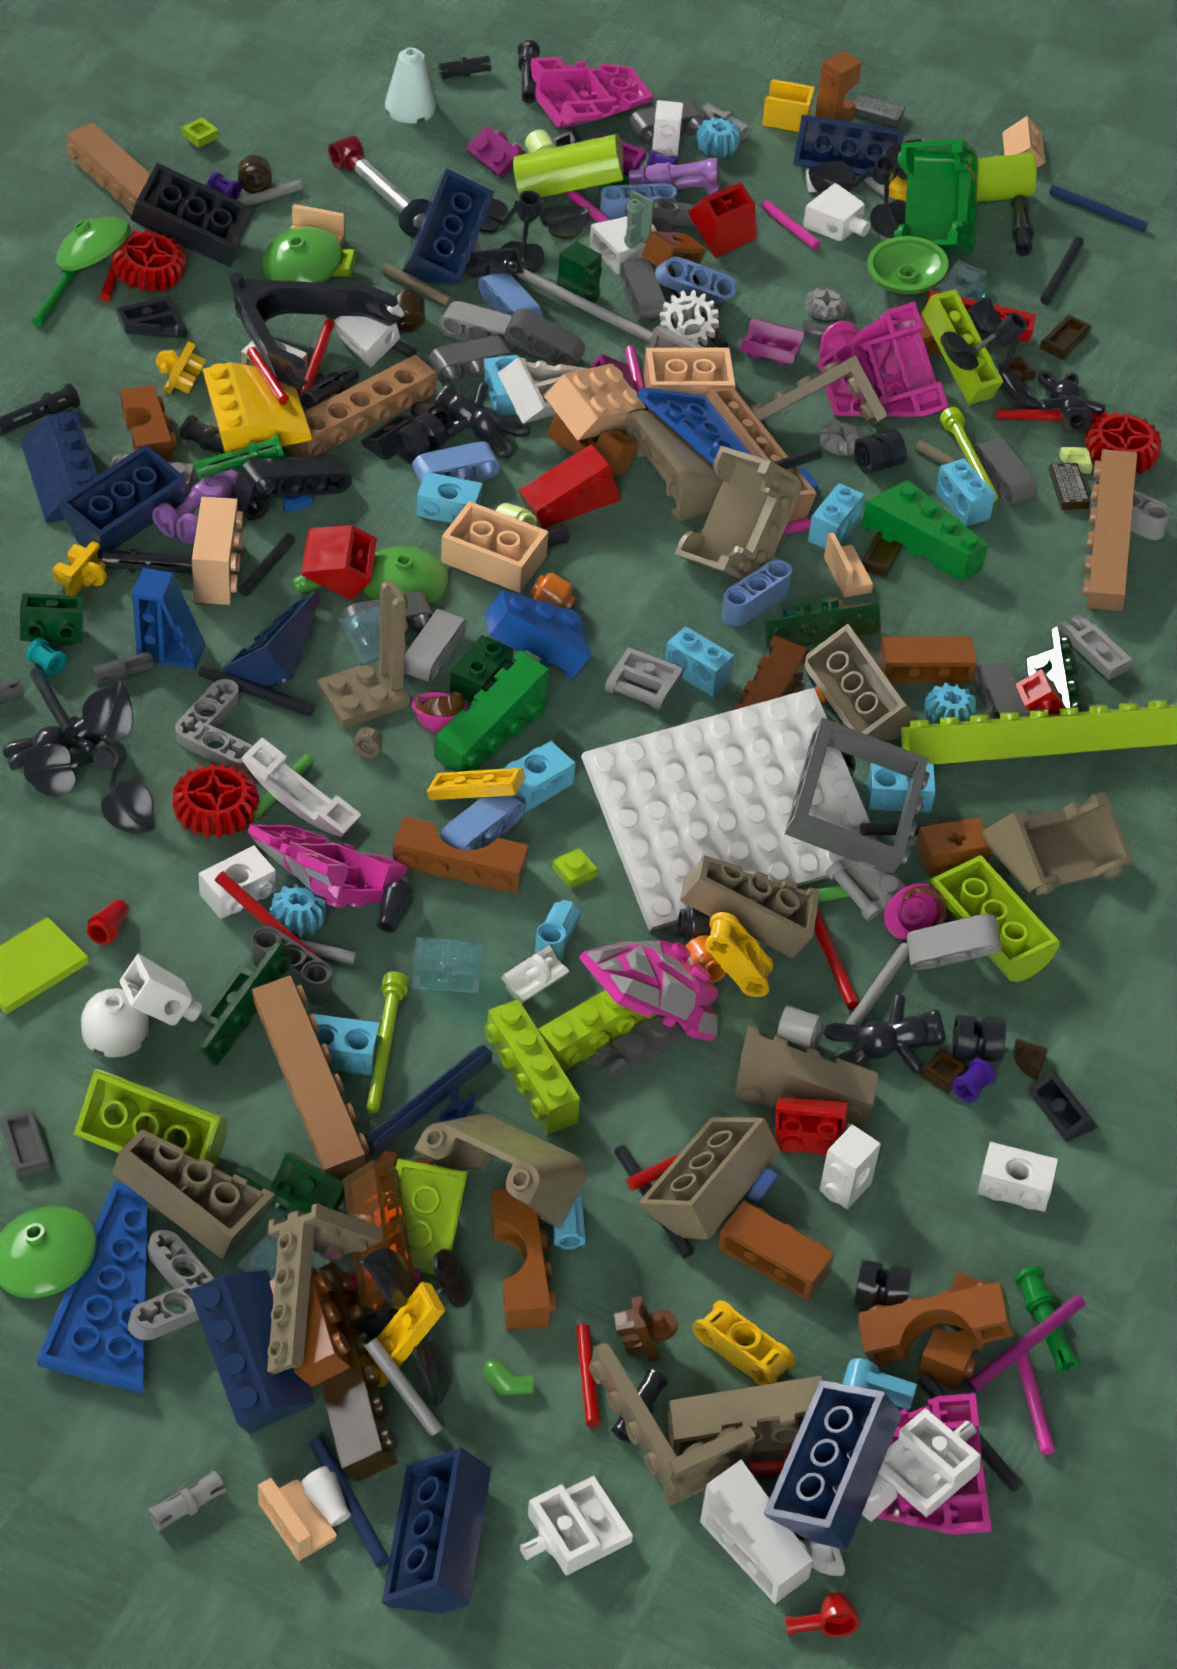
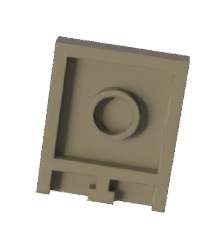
M856 355L840 365L836 361L828 364L821 369L823 374L814 379L811 375L806 376L796 382L798 387L790 392L785 388L771 396L773 401L764 406L759 402L750 407L751 411L762 422L847 375L846 386L853 397L858 396L862 403L859 410L865 421L871 420L872 424L875 425L888 416Z
M392 580L386 581L380 586L379 659L316 680L317 690L342 729L410 707V697L403 688L404 674L407 672L404 653L407 652L405 631L408 629L405 618V609L408 608V600L404 591H399Z
M319 1204L312 1205L311 1213L305 1215L298 1210L289 1213L288 1219L285 1222L276 1219L269 1220L268 1235L279 1239L277 1242L278 1254L274 1276L275 1288L271 1312L270 1344L268 1347V1373L277 1374L303 1365L313 1251L321 1253L322 1258L339 1260L345 1254L362 1252L367 1250L369 1246L381 1243L383 1228Z
M605 1343L594 1347L592 1360L589 1365L592 1377L597 1384L602 1383L608 1393L607 1398L611 1409L615 1414L620 1413L626 1423V1432L629 1439L634 1445L638 1444L643 1451L648 1471L653 1476L657 1475L663 1485L661 1495L668 1507L706 1490V1485L738 1461L742 1460L747 1467L756 1438L749 1424L738 1429L730 1427L722 1431L716 1439L706 1444H703V1442L695 1443L687 1448L684 1454L677 1457L611 1347Z

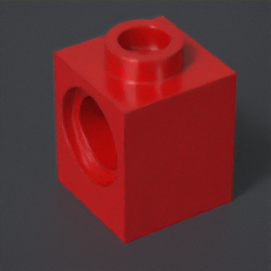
M1042 669L1015 684L1029 712L1032 710H1048L1050 715L1060 713V708H1066L1057 687Z

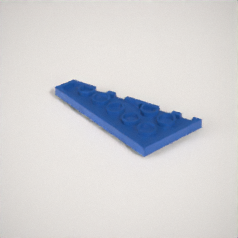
M641 387L637 397L712 464L720 446L752 455L706 396Z
M113 1182L94 1226L97 1237V1250L93 1262L85 1274L67 1288L37 1356L38 1367L143 1394L145 1340L137 1339L130 1334L128 1322L133 1308L146 1301L148 1202L126 1184Z

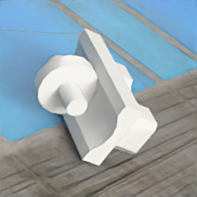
M549 945L506 972L501 978L514 1000L519 999L521 1004L566 976L569 970L561 964Z

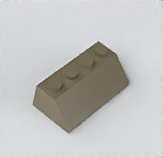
M846 624L806 655L804 668L846 727L882 741L895 740L901 735L900 727L910 726L911 720H919L864 642L849 624Z
M711 1117L639 1201L640 1209L682 1238L709 1239L716 1233L717 1228L725 1218L734 1211L735 1206L743 1196L752 1189L753 1184L760 1177L764 1169L770 1167V1163L780 1152L765 1118Z

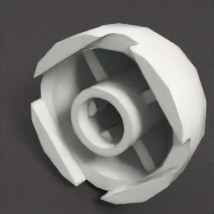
M106 989L95 994L86 1003L81 1015L82 1039L92 1051L95 1048L98 1051L104 1052V1056L122 1057L136 1052L142 1046L141 1042L146 1036L148 1038L150 1033L148 1014L131 1007L123 989Z

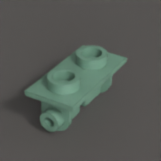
M633 190L630 191L629 203L626 206L628 216L626 235L624 236V243L630 249L636 248L640 242L646 244L647 239L651 235L654 200Z

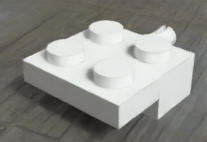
M925 1408L899 1430V1439L888 1448L878 1474L925 1517H928L980 1472L981 1455L966 1443L969 1438L976 1434V1429L973 1424L970 1425L969 1421H964L953 1432Z
M592 1476L568 1489H565L561 1484L529 1500L528 1517L537 1529L539 1537L521 1544L520 1550L526 1560L547 1551L555 1558L567 1576L632 1543L633 1535L595 1476Z

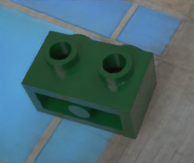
M577 241L572 243L559 253L557 285L595 303L600 296L602 254Z
M22 593L20 604V641L32 643L35 639L42 637L48 642L61 643L63 645L82 644L84 596Z
M481 635L450 671V693H461L464 700L472 703L474 696L481 689L487 692L497 680H495L494 676L502 668L508 671L515 664L513 662V648Z

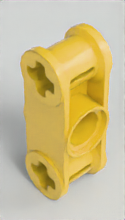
M725 912L712 915L709 923L711 934L705 942L706 950L717 960L723 971L729 974L744 994L751 997L767 995L770 988L768 975L773 971V960L762 950L756 939L751 937L734 915Z
M716 1301L712 1306V1311L704 1319H698L692 1325L693 1332L701 1343L712 1348L733 1366L744 1372L758 1386L777 1383L776 1380L785 1371H791L796 1366V1359L789 1348L774 1340L725 1301Z

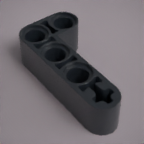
M335 455L255 458L247 461L240 469L232 497L233 499H238V507L243 511L245 518L254 521L262 518L267 513L272 497L338 494L346 491L351 486L353 479L341 460Z

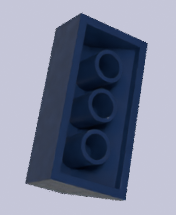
M802 115L793 165L814 168L825 162L841 161L851 167L854 175L862 176L869 167L874 168L876 159L884 155L888 148L903 142L904 131ZM896 173L893 175L891 181H893L897 177Z
M446 168L436 182L402 271L426 283L459 284L493 198L494 191Z
M76 410L47 415L21 441V448L45 523L66 520L58 506V501L98 476Z
M145 444L58 501V506L81 546L86 548L91 541L100 544V548L97 551L98 558L100 559L103 556L104 549L114 550L154 523L152 514L158 505L168 503L173 508H176L185 500L187 478Z
M267 1270L221 1275L189 1290L235 1420L248 1434L317 1404L311 1386L295 1374L294 1368L277 1374L267 1372L272 1322L271 1312L274 1299L269 1283L271 1279Z
M820 1380L764 1515L814 1543L847 1550L902 1416L888 1395L882 1391Z
M460 1447L406 1467L382 1604L388 1607L443 1614L470 1605L492 1468Z

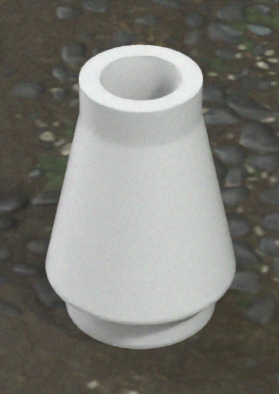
M327 1466L311 1472L302 1480L301 1483L305 1488L303 1494L328 1520L331 1527L343 1523L351 1516L346 1506L335 1472H330Z

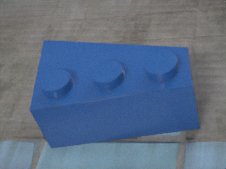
M143 568L132 592L136 655L150 652L154 662L196 670L206 643L174 574Z
M502 590L484 613L489 636L518 652L520 650L523 652L527 650L540 657L539 663L546 667L551 663L565 671L564 676L571 680L574 679L591 657L580 613L574 610L525 597L519 593Z

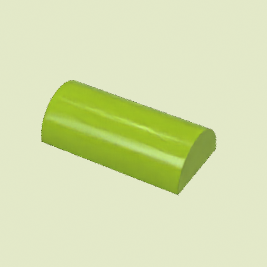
M618 134L515 156L513 166L519 196L522 192L531 190L538 193L542 198L623 180V146Z
M1033 153L978 158L977 203L1010 200L1018 195L1029 198L1033 195L1037 180L1036 163Z
M981 855L929 880V886L938 890L945 901L946 910L955 920L982 914H990L997 917L1001 950L987 956L1011 982H1020L1032 977L1042 970L1056 954L1060 941Z
M94 1069L73 1135L119 1153L143 1129L184 1149L185 1155L200 1161L203 1158L213 1163L215 1167L225 1143L227 1120L224 1117L101 1069Z

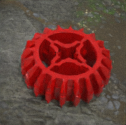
M144 228L143 232H138L134 229L123 244L112 252L111 265L115 272V277L120 278L122 284L129 283L130 289L139 288L141 293L144 290H149L152 294L155 290L163 293L166 288L173 289L175 284H179L185 273L186 258L185 253L182 251V245L176 244L175 238L168 239L166 233L162 235L157 234L156 230L148 232Z
M1114 411L1112 416L1104 413L1102 418L1096 417L1095 421L1091 423L1085 438V448L1090 452L1091 460L1094 464L1095 461H1101L1102 449L1137 452L1136 473L1142 475L1145 470H1151L1152 466L1159 459L1162 440L1160 439V432L1155 430V425L1147 424L1146 418L1139 419L1137 414L1130 416L1125 412L1122 415Z
M210 762L209 766L205 768L198 764L196 771L187 769L185 777H179L177 785L174 786L172 792V809L174 810L177 822L182 823L184 830L192 829L194 836L204 833L206 839L211 835H217L220 840L223 834L233 837L235 830L244 832L246 824H252L254 811H258L259 793L257 792L254 779L249 778L247 771L239 772L236 765L227 768L224 762L221 766H214Z

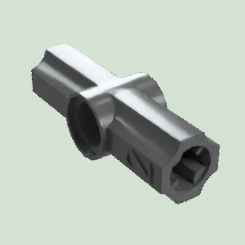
M668 197L659 198L653 206L652 225L659 232H673L676 228H696L688 214L696 204H681L675 199ZM625 207V217H626V216H628V211H627V209H626V207Z

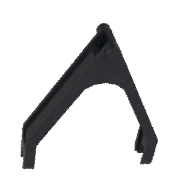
M234 273L229 277L233 290L236 316L240 318L252 342L277 380L296 389L302 388L308 381L297 377L292 369L300 372L305 368L304 365L306 363L299 356L278 348L265 324L269 319L289 313L368 317L386 326H392L400 320V316L390 313L386 308V305L395 307L399 304L398 300L393 295L370 285L244 279L241 273Z

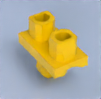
M188 341L179 358L174 350H163L158 353L155 362L160 373H170V378L163 389L164 392L171 395L175 387L189 394L206 359L193 353L195 344Z
M91 541L86 548L74 544L67 554L68 563L71 565L58 562L53 568V581L64 586L65 595L76 596L84 585L86 587H90L91 584L93 586H102L107 580V575L104 571L106 565L100 561L97 555V551L100 548L99 543Z

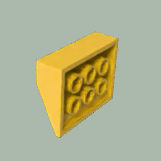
M229 362L214 364L203 369L210 402L225 453L245 448L250 441L257 443L273 438L274 434H278L281 447L312 440L296 388L279 381L289 396V401L282 405L279 404L255 366Z

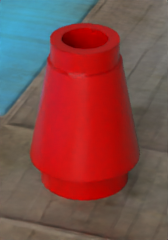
M116 899L88 920L86 930L93 942L99 945H106L116 940L130 912L127 903Z

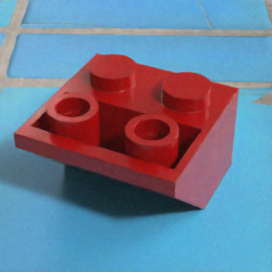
M742 181L701 199L688 213L715 259L756 240L755 203Z
M353 525L311 528L307 534L301 575L353 600L371 582L377 538Z
M780 1096L776 1103L775 1139L779 1149L789 1153L803 1152L826 1156L827 1150L847 1130L849 1102Z

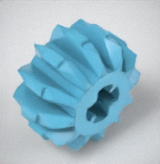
M712 117L710 121L703 120L702 125L697 130L698 149L704 151L705 155H713L714 158L716 156L725 158L726 155H734L735 150L740 145L738 125L733 124L732 120L726 121L723 118L715 119Z
M945 682L942 687L934 686L931 693H928V697L925 699V719L929 720L931 724H939L940 718L959 717V722L970 721V716L976 715V697L970 695L969 689H960L958 684L952 687Z
M295 884L292 889L283 886L280 893H274L270 914L301 939L304 933L313 936L316 929L322 928L326 915V904L321 896L313 893L307 886L299 888Z

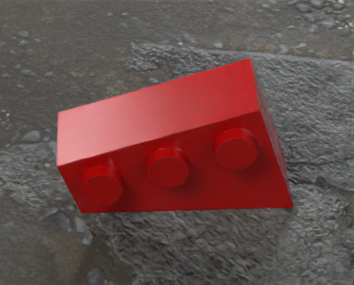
M592 444L519 489L525 508L532 512L542 529L621 500L610 465Z

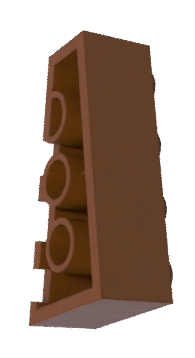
M774 635L769 643V657L762 655L757 664L758 670L754 680H748L741 695L740 703H735L732 710L804 691L805 684L802 683L807 648Z

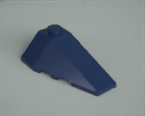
M315 591L295 601L273 621L274 624L253 638L256 642L249 646L247 650L246 648L239 650L222 668L223 672L263 687H268L274 683H277L279 686L293 677L292 671L300 663L321 596L319 592Z

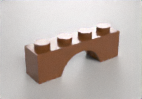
M404 816L393 843V860L407 865V870L420 871L437 877L450 878L468 884H476L498 891L518 894L527 868L529 845L497 838L484 848L461 850L451 847L439 837L435 823Z
M507 1189L491 1190L490 1216L493 1239L514 1247L521 1254L525 1262L517 1273L503 1280L502 1307L505 1330L549 1327L550 1313L556 1312V1298L554 1290L548 1291L547 1282L552 1280L550 1260H544L543 1252L547 1251L546 1230H539L538 1223L543 1222L540 1214L527 1204L510 1195Z
M981 1282L973 1288L959 1291L953 1289L945 1290L937 1296L928 1298L913 1297L901 1304L891 1306L877 1305L871 1307L868 1311L858 1313L864 1353L868 1360L877 1366L908 1360L911 1347L916 1339L925 1331L940 1325L961 1327L968 1331L978 1344L1014 1337L1008 1299L1000 1282Z

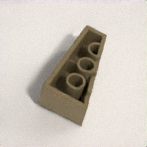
M704 855L684 877L680 901L710 917L720 912L734 915L751 937L793 958L813 938L820 890L811 887L807 891L798 889L794 882L784 880L782 883L768 879V874L758 871L755 874L743 872L741 866Z
M751 1026L747 1027L734 1099L776 1107L780 1096L849 1102L848 1123L869 1126L879 1073L838 1058L833 1062L828 1061L817 1050L807 1048L804 1052L787 1046L788 1040L775 1036L771 1040L758 1035L759 1029Z
M143 1129L119 1151L112 1172L114 1176L221 1260H224L266 1216L275 1193L264 1188L261 1192L247 1185V1180L236 1174L230 1177L214 1169V1164L203 1158L201 1161L184 1154V1149Z
M822 1375L670 1400L667 1416L670 1446L678 1457L695 1443L703 1442V1444H706L716 1439L722 1431L730 1427L738 1429L749 1424L756 1435L750 1456L785 1454L788 1446L795 1441L819 1381L822 1380Z

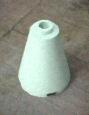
M411 47L401 51L398 55L385 99V110L390 112L392 119L402 123L413 124L417 123V119L425 117V121L430 119L435 113L436 102L424 54L418 49Z

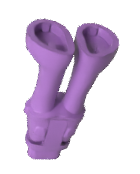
M708 158L703 161L683 165H672L671 162L664 164L656 163L650 166L645 165L641 166L640 170H629L630 185L670 184L676 190L699 187L704 188L709 196L720 191L718 158Z
M229 470L204 478L191 488V493L176 509L168 503L158 505L152 514L155 524L166 536L173 538L177 534L179 541L182 543H194L199 511L195 515L192 513L200 507L201 497L231 498L239 473Z

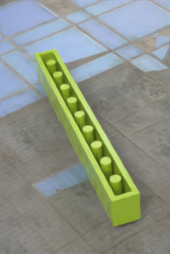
M1167 700L1148 701V707H1138L1137 703H1120L1119 709L1108 710V705L1089 706V711L1078 712L1077 707L1060 708V714L1050 715L1048 710L1030 711V716L1019 717L1018 712L1000 713V719H989V715L970 716V721L959 722V717L940 718L939 724H929V720L926 719L911 720L910 726L900 727L901 748L929 758L927 764H946L1177 744V704L1167 705Z

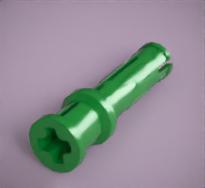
M274 434L273 438L257 443L250 441L245 448L194 461V465L200 480L204 477L242 467L251 459L284 457L278 434Z
M1031 1266L1019 1271L1013 1280L1016 1287L1021 1288L1026 1299L1024 1304L1026 1311L1034 1315L1039 1324L1055 1311L1056 1298L1054 1293L1050 1292L1045 1284L1043 1268L1041 1266ZM1061 1325L1044 1338L1055 1362L1056 1369L1060 1373L1070 1371L1067 1363H1070L1073 1369L1079 1364Z

